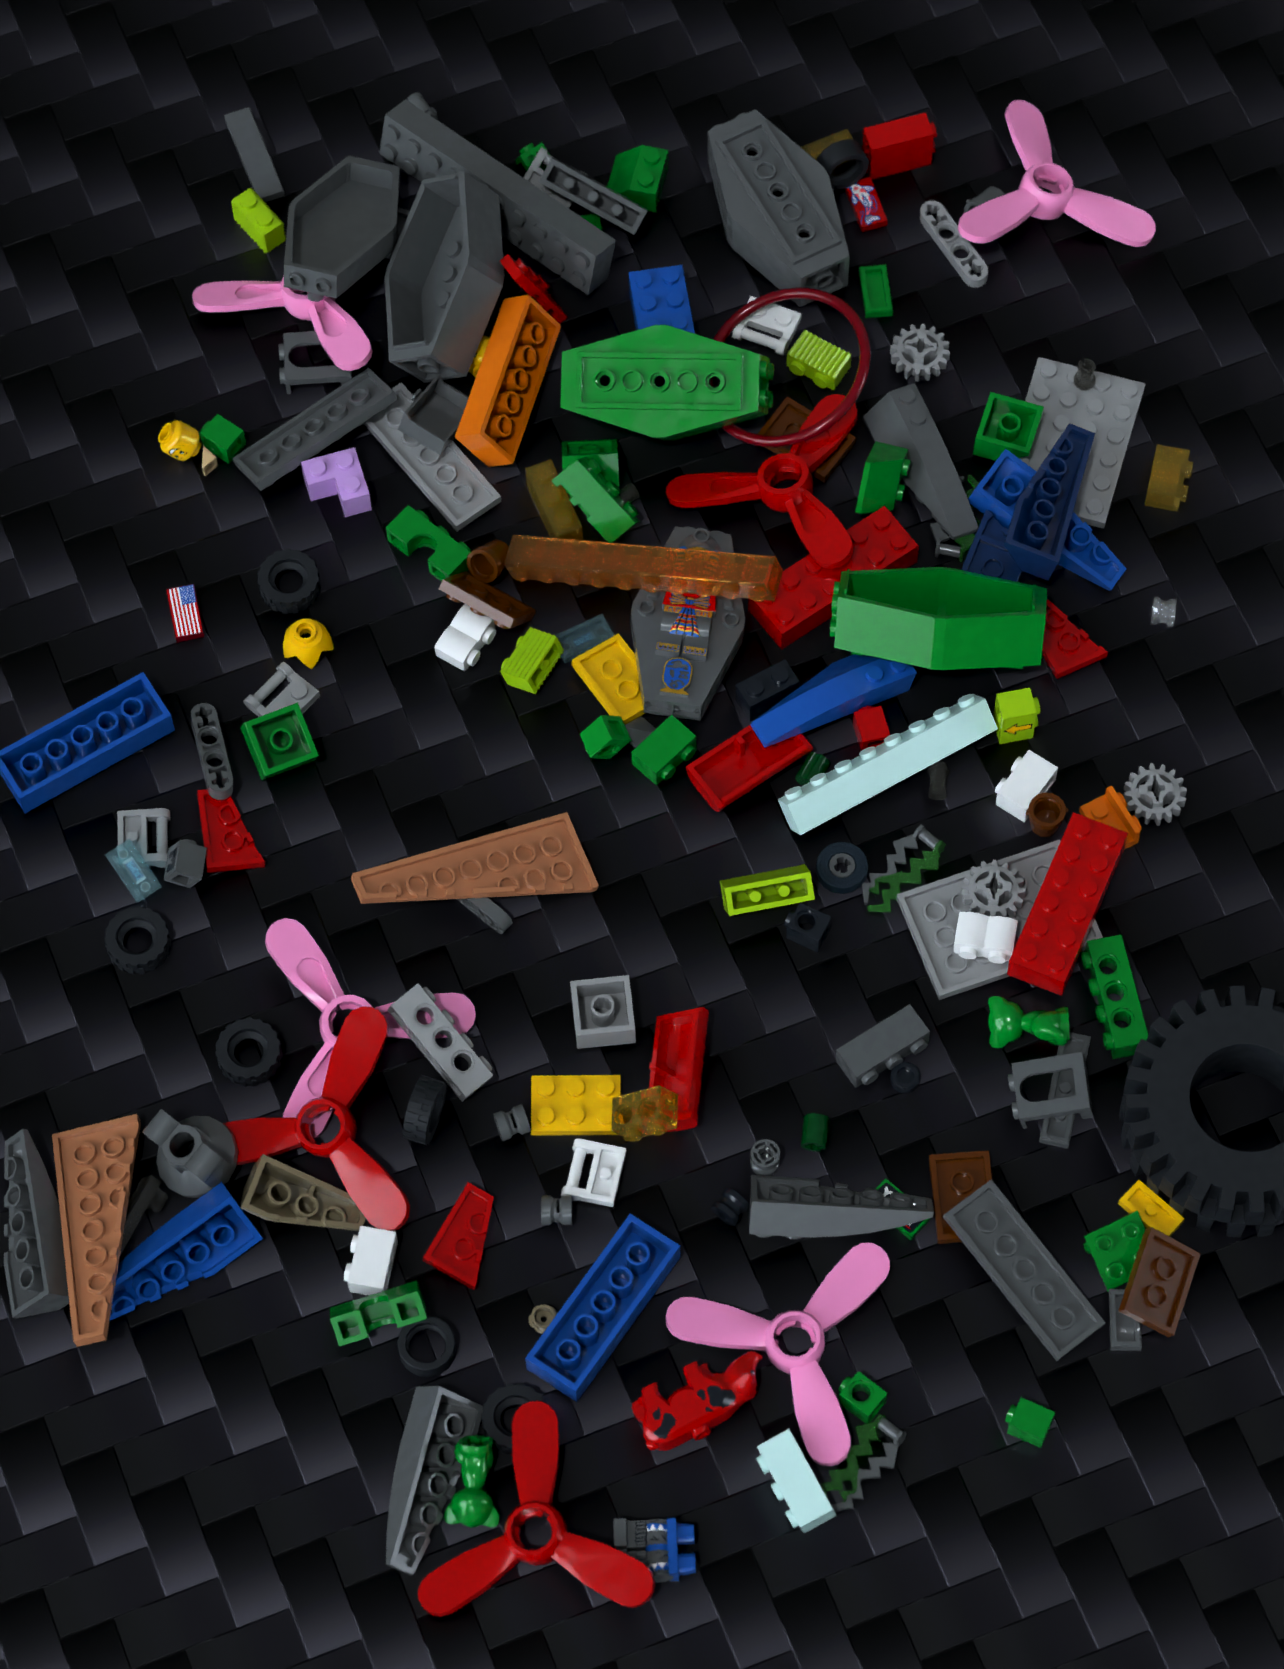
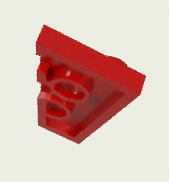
M509 254L500 260V263L511 277L531 297H534L546 312L549 311L559 324L568 318L548 293L547 289L550 286L530 266L527 267L520 258L515 260Z
M1047 599L1042 655L1056 679L1107 657L1108 651L1101 645L1098 647L1089 639V635L1084 630H1079L1067 619L1068 616Z
M207 789L197 790L203 845L207 848L205 857L207 873L265 867V861L262 855L259 854L250 832L247 831L241 820V815L231 796L224 800H217L209 795Z
M468 1182L422 1261L475 1290L494 1196Z

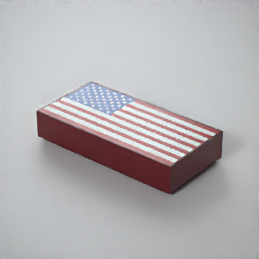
M194 584L166 589L176 642L204 637Z

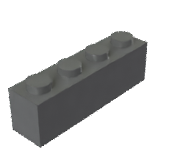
M555 157L551 158L539 180V183L633 235L637 233L649 211L644 206Z

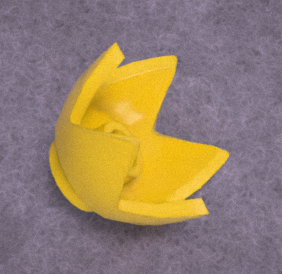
M311 618L299 619L292 623L285 632L283 641L284 658L297 656L310 669L315 667L322 651L334 649L329 632L317 620ZM305 633H309L311 635L308 638L301 637Z

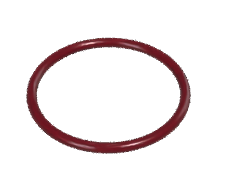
M789 288L774 291L752 300L740 308L720 328L713 340L724 343L733 329L755 311L783 300L810 299L834 307L848 319L857 335L860 350L858 371L851 389L839 406L823 420L799 432L779 436L754 434L739 428L735 424L721 427L728 434L745 443L756 446L781 447L798 444L832 427L854 405L861 394L869 373L871 360L870 341L867 330L859 315L851 306L837 296L812 288ZM712 378L711 381H710V384H711L712 387H713V378Z

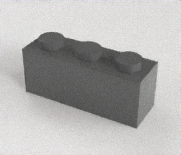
M909 1004L836 1049L835 1061L855 1088L861 1084L869 1085L878 1078L879 1073L887 1068L892 1070L895 1066L902 1063L903 1058L911 1053L916 1055L922 1052L928 1046L930 1031Z

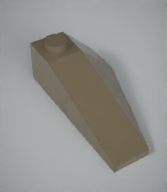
M264 1154L253 1165L243 1190L240 1209L267 1221L359 1231L360 1226L364 1225L366 1219L348 1192Z

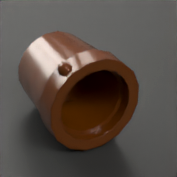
M497 539L492 540L469 553L467 567L475 579L485 583L492 582L511 561V550L505 542Z
M1053 793L1038 794L1031 800L1028 811H1026V815L1030 819L1032 831L1040 837L1054 835L1063 823L1068 808H1066L1064 801Z

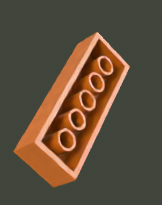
M530 295L503 300L455 434V438L487 467L514 463L561 329V325Z

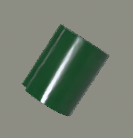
M810 752L795 776L796 781L803 786L809 783L810 778L820 773L826 774L831 762L822 754Z
M810 1113L804 1116L801 1147L812 1152L826 1150L829 1118L827 1116L817 1113Z

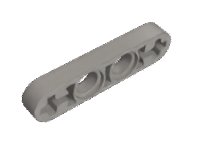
M932 200L922 204L920 208L921 224L968 286L973 288L983 286L988 278V267L972 244L960 235L958 225L940 202ZM927 212H931L932 214L937 213L936 219L933 217V215L927 216ZM947 229L952 231L954 236L945 239L939 235V232ZM958 249H963L969 255L966 258H957L954 252ZM971 268L975 273L981 272L980 276L978 277L976 274L971 275Z

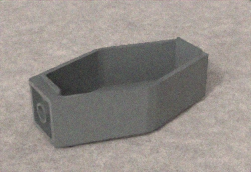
M756 109L748 113H741L735 119L724 124H717L708 130V164L726 238L731 248L779 290L812 288L832 293L847 286L850 255L830 178L825 168ZM753 151L757 153V155L755 156L747 155L748 153ZM780 191L783 193V196L776 197L773 193ZM806 232L809 234V237L802 238L799 234ZM791 299L799 307L815 301L810 299Z
M457 171L455 174L436 175L435 178L422 180L386 269L385 294L389 362L424 383L432 382L438 374L442 376L443 380L467 376L503 287L505 275L504 266L500 263V260L503 258L499 194L489 189L488 185L480 183L471 177V174L468 172Z

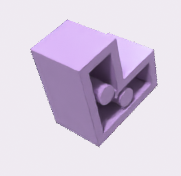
M355 447L301 461L303 477L311 501L338 494L345 517L372 510L370 494Z

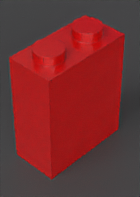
M926 112L864 128L863 150L869 158L867 174L871 177V180L932 164V153L936 152L934 138L937 137V131L934 122H929Z

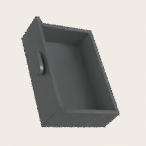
M438 374L424 391L419 388L411 398L414 402L404 412L398 430L441 455L455 439V434L469 397L445 383L442 376Z

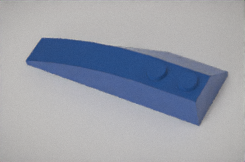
M1005 449L977 485L968 499L969 503L983 514L986 510L990 511L1003 528L1009 529L1016 502L1037 471ZM1073 512L1058 564L1080 577L1111 591L1125 572L1126 567L1104 542H1100L1091 532L1092 528L1086 522L1083 523Z
M851 655L833 662L751 722L750 726L764 748L852 714L862 707L872 706L909 691L917 672L909 664L873 656Z
M222 1182L171 1218L119 1263L110 1321L135 1310V1306L146 1301L151 1303L162 1298V1294L173 1289H183L189 1286V1282L200 1277L207 1278L214 1275L263 1239Z

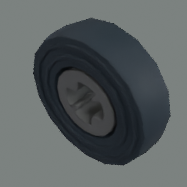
M833 843L824 848L817 858L816 873L818 880L824 888L833 893H851L860 888L867 878L868 863L866 856L860 848L851 843ZM843 863V866L848 865L847 872L841 873V870L836 871L837 864Z

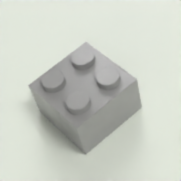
M629 975L570 981L577 1049L636 1043Z

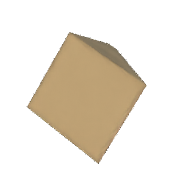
M203 445L202 469L204 476H206L218 466L216 457Z

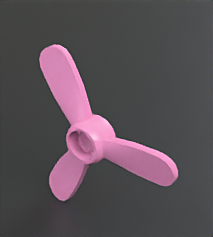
M1015 100L1008 105L1005 110V119L1013 144L1026 172L1022 177L1018 190L991 199L969 210L960 217L958 231L963 238L973 243H988L1016 228L1029 216L1040 220H1053L1065 213L1095 232L1126 245L1142 247L1151 242L1156 231V225L1152 216L1142 209L1115 198L1074 187L1069 173L1061 166L1053 163L1050 139L1044 118L1039 109L1023 100ZM1039 187H1043V188H1045V189H1048V190H1050L1051 192H1053L1054 194L1045 192V191H1043L1042 189H1040Z
M284 276L282 281L210 282L197 287L192 293L194 306L202 312H231L285 306L287 311L294 317L312 322L322 347L333 363L341 370L353 371L360 369L367 364L373 353L371 343L354 318L336 303V298L324 296L321 301H310L307 295H301L304 291L284 287Z
M284 918L277 920L269 927L266 933L265 945L271 957L291 983L322 1012L319 1019V1030L324 1041V1045L300 1077L284 1110L283 1118H296L303 1105L312 1099L322 1096L331 1053L338 1036L335 1037L332 1034L334 1032L332 1024L337 1014L336 1011L340 1009L354 1010L361 1006H373L359 996L344 995L326 956L307 929L297 920ZM454 992L433 994L436 998L434 1003L440 1011L446 1010L455 1022L453 1026L458 1033L468 1032L473 1026L476 1017L475 1007L471 1000L463 994ZM394 1002L375 1007L386 1017L389 1026L387 1038L410 1039L388 1012V1008ZM417 1012L416 1017L419 1023L423 1025L431 1023V1017L427 1012ZM438 1034L435 1036V1039L448 1037L444 1034ZM334 1110L322 1112L315 1117L310 1128L314 1139L319 1138L325 1131Z
M860 1243L853 1247L828 1273L803 1311L789 1310L778 1314L772 1321H769L733 1306L695 1297H681L673 1301L668 1307L665 1318L666 1327L673 1336L688 1342L719 1348L766 1351L768 1359L778 1370L790 1374L795 1416L808 1454L814 1462L822 1466L837 1465L847 1458L851 1450V1436L837 1397L818 1364L825 1350L824 1333L855 1312L879 1288L890 1271V1260L887 1253L880 1246L873 1243ZM799 1327L808 1332L811 1343L815 1344L813 1348H809L807 1353L801 1356H789L782 1352L778 1340H775V1338L787 1328Z

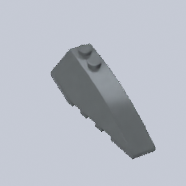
M913 383L889 391L863 416V420L874 442L878 441L908 449L906 459L911 460L908 475L902 478V483L908 485L915 493V498L931 511V516L952 540L977 532L979 527L963 485L916 384Z
M22 1129L5 1141L4 1179L9 1180V1188L6 1195H4V1207L9 1208V1224L4 1225V1236L9 1237V1252L4 1253V1268L12 1318H22L57 1311L69 1304L59 1203L42 1158L28 1130Z
M751 1175L749 1234H755L762 1238H768L773 1235L786 1236L789 1239H800L802 1237H841L873 1233L933 1218L932 1198L896 1192L891 1193L890 1197H884L883 1193L877 1191L878 1189L865 1188L862 1192L851 1191L848 1189V1184L836 1183L835 1188L821 1186L820 1180L812 1178Z
M440 1386L416 1387L400 1443L392 1482L387 1524L386 1565L409 1575L414 1574L431 1541L429 1535L434 1525H439L443 1517L441 1512L447 1500L452 1499L457 1490L454 1486L461 1474L462 1464L456 1459L454 1453L455 1445L461 1438L467 1435H477L481 1422V1413L483 1414L482 1405Z

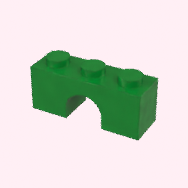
M407 505L386 527L388 542L408 557L420 547H430L435 550L428 558L429 573L442 582L444 578L469 570L467 567V557L471 552L470 548L465 543L457 542L451 538L449 532L444 527L436 526L430 522L428 516L423 511H416Z
M417 1281L330 1308V1320L339 1347L368 1338V1334L372 1330L383 1325L397 1324V1327L400 1328L427 1319L426 1306Z

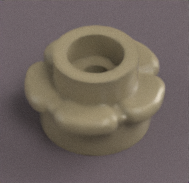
M538 1305L529 1316V1324L532 1328H535L537 1333L543 1334L558 1313L552 1306ZM546 1317L547 1320L545 1322H542L541 1318Z

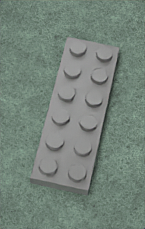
M402 382L392 388L398 400L364 423L366 428L457 532L502 502L501 495L453 441L439 455L398 430L404 412L414 402L411 400L413 395Z

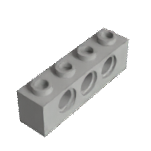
M417 984L391 1004L388 1012L463 1102L493 1077V1074L490 1072L492 1067L483 1056L478 1057L471 1049L474 1045L468 1036L464 1033L459 1034L454 1028L455 1022L446 1010L440 1011L434 1003L436 998L427 987L422 988ZM417 1012H427L431 1017V1023L427 1025L419 1023L416 1017ZM438 1034L446 1035L450 1040V1046L447 1048L438 1046L435 1036ZM457 1057L465 1058L469 1064L468 1070H458L454 1065V1059Z

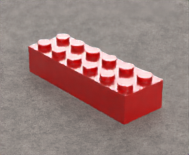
M886 506L881 507L846 530L852 539L854 550L853 555L844 565L834 569L823 568L809 554L748 593V610L781 650L832 617L831 608L834 582H840L841 571H847V569H850V571L908 568L917 562L919 545Z
M1073 812L1011 955L1007 975L1060 996L1063 995L1125 849L1127 832Z

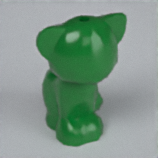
M992 996L988 999L990 1010L988 1026L991 1032L989 1044L993 1048H1003L1009 1042L1018 1040L1023 1031L1034 1034L1040 1040L1059 1046L1066 1045L1070 1040L1068 1006L1059 1007L1055 1011L1036 1010L1024 1014L1022 1008L1017 1003L1008 1001L1001 996Z
M467 1435L461 1438L455 1445L454 1453L458 1462L462 1464L461 1475L465 1488L452 1496L451 1503L447 1506L444 1514L446 1523H460L466 1527H477L480 1525L496 1527L500 1520L499 1512L493 1505L491 1496L482 1490L487 1473L493 1465V1438Z

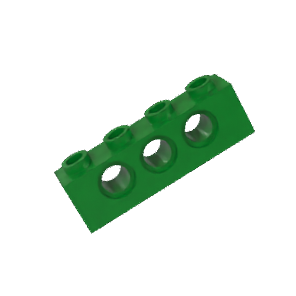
M1122 935L1089 940L1086 943L1085 952L1081 953L1084 969H1089L1091 979L1088 980L1091 996H1096L1098 1005L1095 1007L1097 1020L1099 1023L1104 1024L1106 1031L1103 1033L1105 1049L1111 1050L1113 1059L1133 1056L1140 1040L1147 1041L1148 1031ZM1109 967L1114 973L1105 974L1100 969ZM1117 994L1121 997V1000L1113 1001L1107 995ZM1118 1020L1125 1021L1128 1027L1120 1028L1114 1022Z

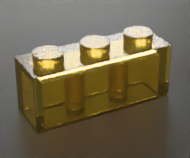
M550 459L525 468L526 485L557 553L583 544L582 525L569 501V497L561 484L556 487L552 482L558 475L552 460Z

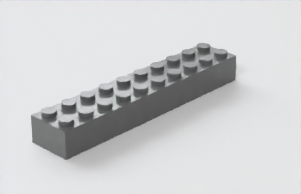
M405 99L385 114L379 154L387 160L400 166L401 169L420 182L425 179L435 178L436 175L455 174L457 171L470 173L471 177L480 183L488 185L489 189L499 194L502 237L512 245H515L587 295L608 279L616 244L615 239Z

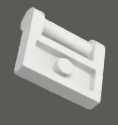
M750 296L748 303L757 298ZM772 303L755 311L734 328L732 338L737 340L743 338L772 348L780 355H785L801 321V313ZM750 326L761 331L779 336L781 338L776 339L768 335L747 329V327Z
M574 1139L572 1147L574 1155L567 1184L562 1188L561 1197L563 1195H572V1201L579 1200L614 1207L626 1157V1148L584 1139ZM589 1153L594 1154L586 1189L578 1188L585 1156Z

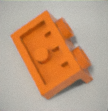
M1112 785L1106 788L1104 795L1080 806L1079 812L1082 816L1127 832L1125 849L1138 843L1142 830L1141 824L1135 815H1130L1126 808L1127 803L1124 796L1120 792H1116Z

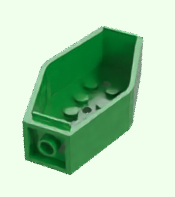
M653 325L563 351L560 408L653 438L675 441L767 415L768 409L773 406V392L769 391V380H773L774 365L770 363V358L669 325ZM604 375L610 377V383L607 386L601 384V378ZM658 376H663L665 379V384L661 387H658L655 383ZM713 377L720 379L718 387L714 388L711 386L710 381Z
M948 567L856 571L847 569V571H841L840 582H834L830 637H835L834 648L851 651L852 655L873 656L933 670L997 667L1023 669V666L1041 665L1047 588Z

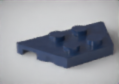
M988 510L984 513L961 570L1019 582L1023 571H1021L1004 546L1008 529L1006 527L1003 528Z

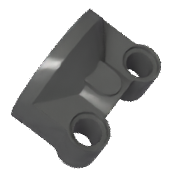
M160 1109L142 1131L159 1145L156 1163L160 1178L170 1190L183 1197L200 1198L222 1182L225 1185L236 1168L238 1148L235 1137L226 1125L210 1116H192L178 1122L163 1109ZM191 1140H194L195 1144L192 1152L188 1156L180 1158V1153L184 1146Z

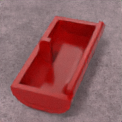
M749 725L687 765L686 771L691 782L709 806L716 812H720L761 783L810 753L813 747L801 733L764 748Z
M705 1007L660 1015L656 1018L652 1062L649 1063L651 1072L645 1117V1127L660 1132H675L691 1129L698 1125V1109L709 1011Z

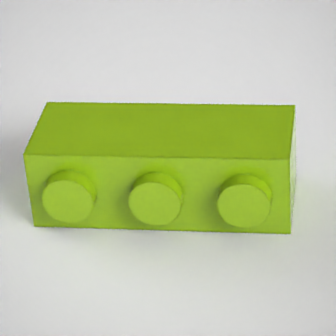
M805 864L720 880L723 905L729 916L815 900L811 871Z

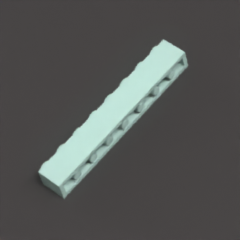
M975 694L964 695L958 699L957 704L936 710L933 713L934 716L925 721L919 720L910 724L909 729L901 734L889 735L884 739V743L876 747L871 746L863 749L858 757L837 763L834 766L835 769L826 774L820 773L810 778V782L802 787L790 788L785 792V796L777 799L790 829L802 835L994 732L998 728L986 699Z

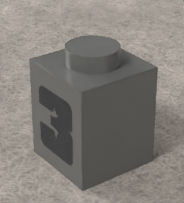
M189 839L179 840L168 849L164 881L191 888L201 881L207 848L199 846L195 841Z

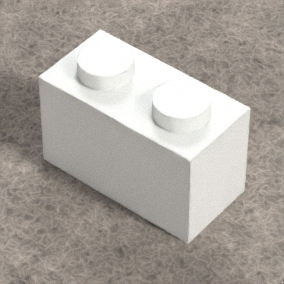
M1028 750L1023 758L1019 756L1015 760L1010 770L1012 773L1008 779L1002 778L995 789V793H997L996 805L1024 823L1028 819L1026 811H1028L1031 800L1038 794L1047 793L1055 782L1058 771L1057 766L1031 750Z
M360 1226L359 1234L353 1235L350 1252L354 1253L352 1264L347 1263L344 1273V1281H347L350 1292L372 1295L388 1289L398 1244L396 1232Z

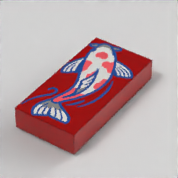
M871 177L860 179L852 186L845 188L861 232L887 226L888 220Z

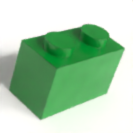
M671 715L631 752L632 765L657 786L663 779L665 781L670 779L680 763L683 761L687 762L694 756L697 750L696 735Z

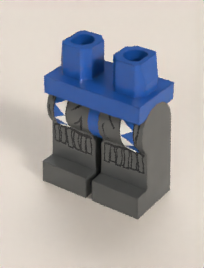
M613 1518L615 1549L646 1564L653 1572L655 1582L679 1581V1575L696 1573L695 1553L678 1554V1545L695 1544L694 1525L677 1524L676 1518L626 1521V1518Z

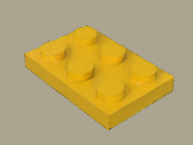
M619 633L572 659L571 666L610 716H621L625 725L645 714L643 712L635 654Z
M621 1075L531 1076V1136L621 1135Z

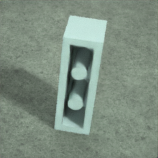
M790 1429L757 1446L761 1455L756 1459L764 1474L769 1472L772 1474L775 1482L771 1484V1487L778 1500H786L790 1509L785 1511L793 1528L800 1526L803 1533H806L836 1516Z

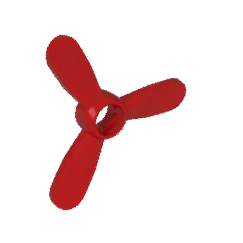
M833 394L823 398L810 413L799 431L807 429L823 420L839 406L846 396ZM854 403L837 423L823 433L801 443L793 444L789 453H780L768 458L762 463L758 473L717 472L682 475L676 477L667 485V499L670 504L680 508L716 506L761 499L770 509L789 514L801 542L818 565L827 569H834L844 565L853 555L854 546L852 539L834 513L813 495L814 481L811 473L838 448L856 424L858 416L856 404ZM787 479L798 481L793 486L785 489L773 487L778 482Z
M361 1006L352 1010L345 1018L331 1053L322 1096L312 1099L303 1105L296 1118H251L223 1124L226 1125L235 1137L238 1148L237 1165L256 1162L262 1154L273 1157L299 1147L304 1148L314 1156L330 1158L348 1194L369 1223L377 1229L395 1231L401 1228L409 1217L410 1204L408 1198L386 1169L355 1142L357 1126L355 1117L349 1109L371 1076L388 1036L389 1026L386 1017L379 1010L373 1007ZM334 1110V1114L340 1121V1130L332 1141L317 1145V1141L310 1132L311 1123L320 1113Z
M531 1401L523 1404L515 1412L512 1420L513 1466L520 1505L508 1516L504 1527L505 1535L468 1550L429 1573L421 1581L418 1589V1599L421 1606L430 1615L442 1617L452 1614L487 1591L520 1561L539 1566L547 1565L554 1560L587 1587L606 1598L631 1608L644 1605L650 1600L655 1588L653 1572L646 1564L609 1545L567 1532V1525L562 1515L551 1505L559 1466V1422L556 1413L548 1404L541 1401ZM533 1517H547L552 1528L550 1541L539 1549H524L525 1546L522 1544L519 1536L522 1525Z

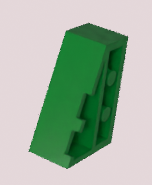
M586 456L576 459L557 475L552 482L556 487L560 484L571 496L569 501L574 506L578 505L587 516L586 519L609 544L615 543L640 522L636 517L639 513L629 501L625 503L618 495L621 491L612 480L607 481L602 476L601 472L603 469L594 458L589 460Z

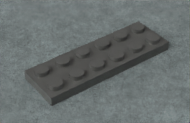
M367 368L232 459L236 467L262 491L290 471L295 470L301 465V461L308 460L312 456L319 454L321 450L340 440L345 434L364 424L366 420L386 409L398 399L395 392L372 370Z
M992 1179L944 1214L943 1218L1056 1361L1105 1325V1321Z

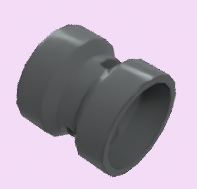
M522 1104L514 1106L508 1112L499 1111L493 1113L502 1141L511 1139L517 1133L524 1135L531 1132ZM511 1117H513V1121H514V1124H515L516 1128H514V1125H513V1122H512Z
M770 1139L759 1140L751 1148L750 1166L756 1175L773 1176L780 1167L779 1146Z
M542 1195L541 1224L552 1225L554 1222H560L562 1225H572V1195H563L561 1198Z

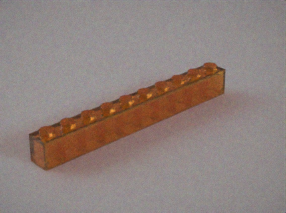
M523 535L512 536L504 561V565L512 578L519 581L529 579L540 580L544 583L563 582L573 586L586 584L597 588L609 586L618 587L622 590H630L632 588L644 589L648 592L667 591L677 595L690 593L702 597L713 595L723 596L728 599L748 598L757 602L764 600L775 601L783 574L776 556Z

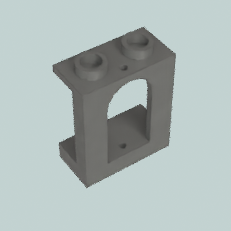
M315 331L283 333L284 344H279L280 361L284 360V367L279 368L280 383L286 384L287 394H291V385L341 382L342 386L353 378L352 371L341 370L336 365L317 367L294 366L290 362V353L293 349L299 346L321 345Z
M1083 1052L1011 1063L1013 1074H1008L1010 1091H1015L1016 1101L1012 1102V1112L1014 1120L1019 1119L1023 1129L1027 1128V1121L1076 1113H1080L1082 1119L1094 1117L1087 1065ZM1073 1069L1076 1096L1030 1102L1023 1098L1022 1083L1026 1078L1033 1075Z

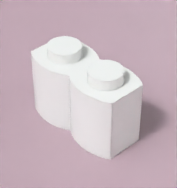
M464 604L453 618L450 626L446 628L434 647L436 656L465 672L469 666L473 667L478 662L481 655L479 650L485 644L489 645L496 635L494 620L486 615L481 616L473 613L470 610V606Z
M959 912L954 953L959 954L964 959L985 957L990 962L997 964L1009 961L1014 951L1018 920L1002 916H987L975 912Z

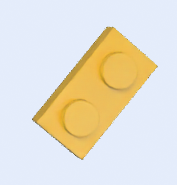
M1140 1180L1118 1202V1205L1129 1214L1138 1211L1145 1228L1152 1227L1169 1237L1184 1223L1185 1218Z

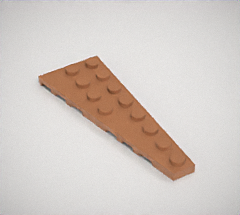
M567 812L352 873L351 876L361 904L588 893L597 891L599 887Z
M137 1114L52 1134L73 1342L76 1347L107 1340L141 1126Z

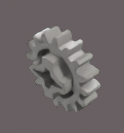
M911 324L910 331L908 332L902 328L900 330V337L894 336L893 345L890 346L891 364H896V372L904 370V378L907 379L910 375H914L917 382L920 376H924L929 381L930 374L932 373L938 377L940 375V368H947V360L950 357L949 341H944V333L936 335V327L934 326L930 330H925V324H921L920 329H916Z
M1150 763L1149 770H1145L1140 766L1138 768V775L1131 772L1129 776L1130 782H1125L1124 790L1126 792H1124V798L1128 802L1127 810H1135L1137 819L1141 816L1145 817L1144 823L1147 825L1150 819L1155 820L1157 826L1160 825L1163 818L1170 823L1172 814L1179 816L1181 812L1180 807L1185 806L1186 798L1184 797L1186 796L1187 788L1181 787L1183 778L1175 779L1176 770L1173 769L1168 773L1165 771L1164 764L1161 765L1160 769H1155L1154 764Z
M996 860L992 861L991 866H987L985 861H982L979 870L972 866L971 876H964L963 883L965 885H962L961 894L965 895L963 897V905H970L969 912L1006 917L1008 913L1014 917L1017 911L1016 907L1022 908L1023 906L1022 898L1025 897L1026 889L1021 888L1024 884V879L1016 878L1018 870L1015 868L1008 871L1007 862L1002 867H999ZM992 884H994V890H996L995 899L992 898Z

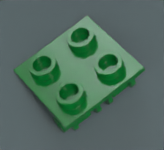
M1138 1211L1084 1235L1086 1242L1083 1243V1247L1087 1254L1091 1253L1107 1291L1121 1286L1129 1280L1145 1231Z

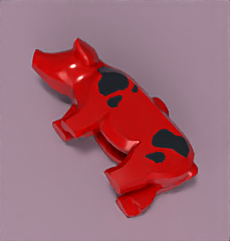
M749 1351L733 1361L726 1371L721 1374L710 1372L707 1363L699 1366L697 1361H694L683 1368L688 1385L676 1390L667 1400L660 1395L656 1382L644 1387L641 1390L642 1396L632 1403V1411L636 1419L643 1424V1436L646 1440L647 1448L650 1450L667 1451L693 1438L698 1441L707 1437L711 1433V1428L726 1421L744 1402L755 1397L757 1393L756 1367L763 1357L754 1351Z

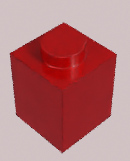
M865 706L854 712L853 727L860 750L862 751L871 746L876 747L884 743V739L890 735L882 706Z

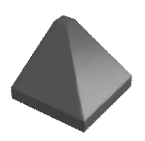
M642 716L625 724L631 738L629 743L634 748L656 729Z

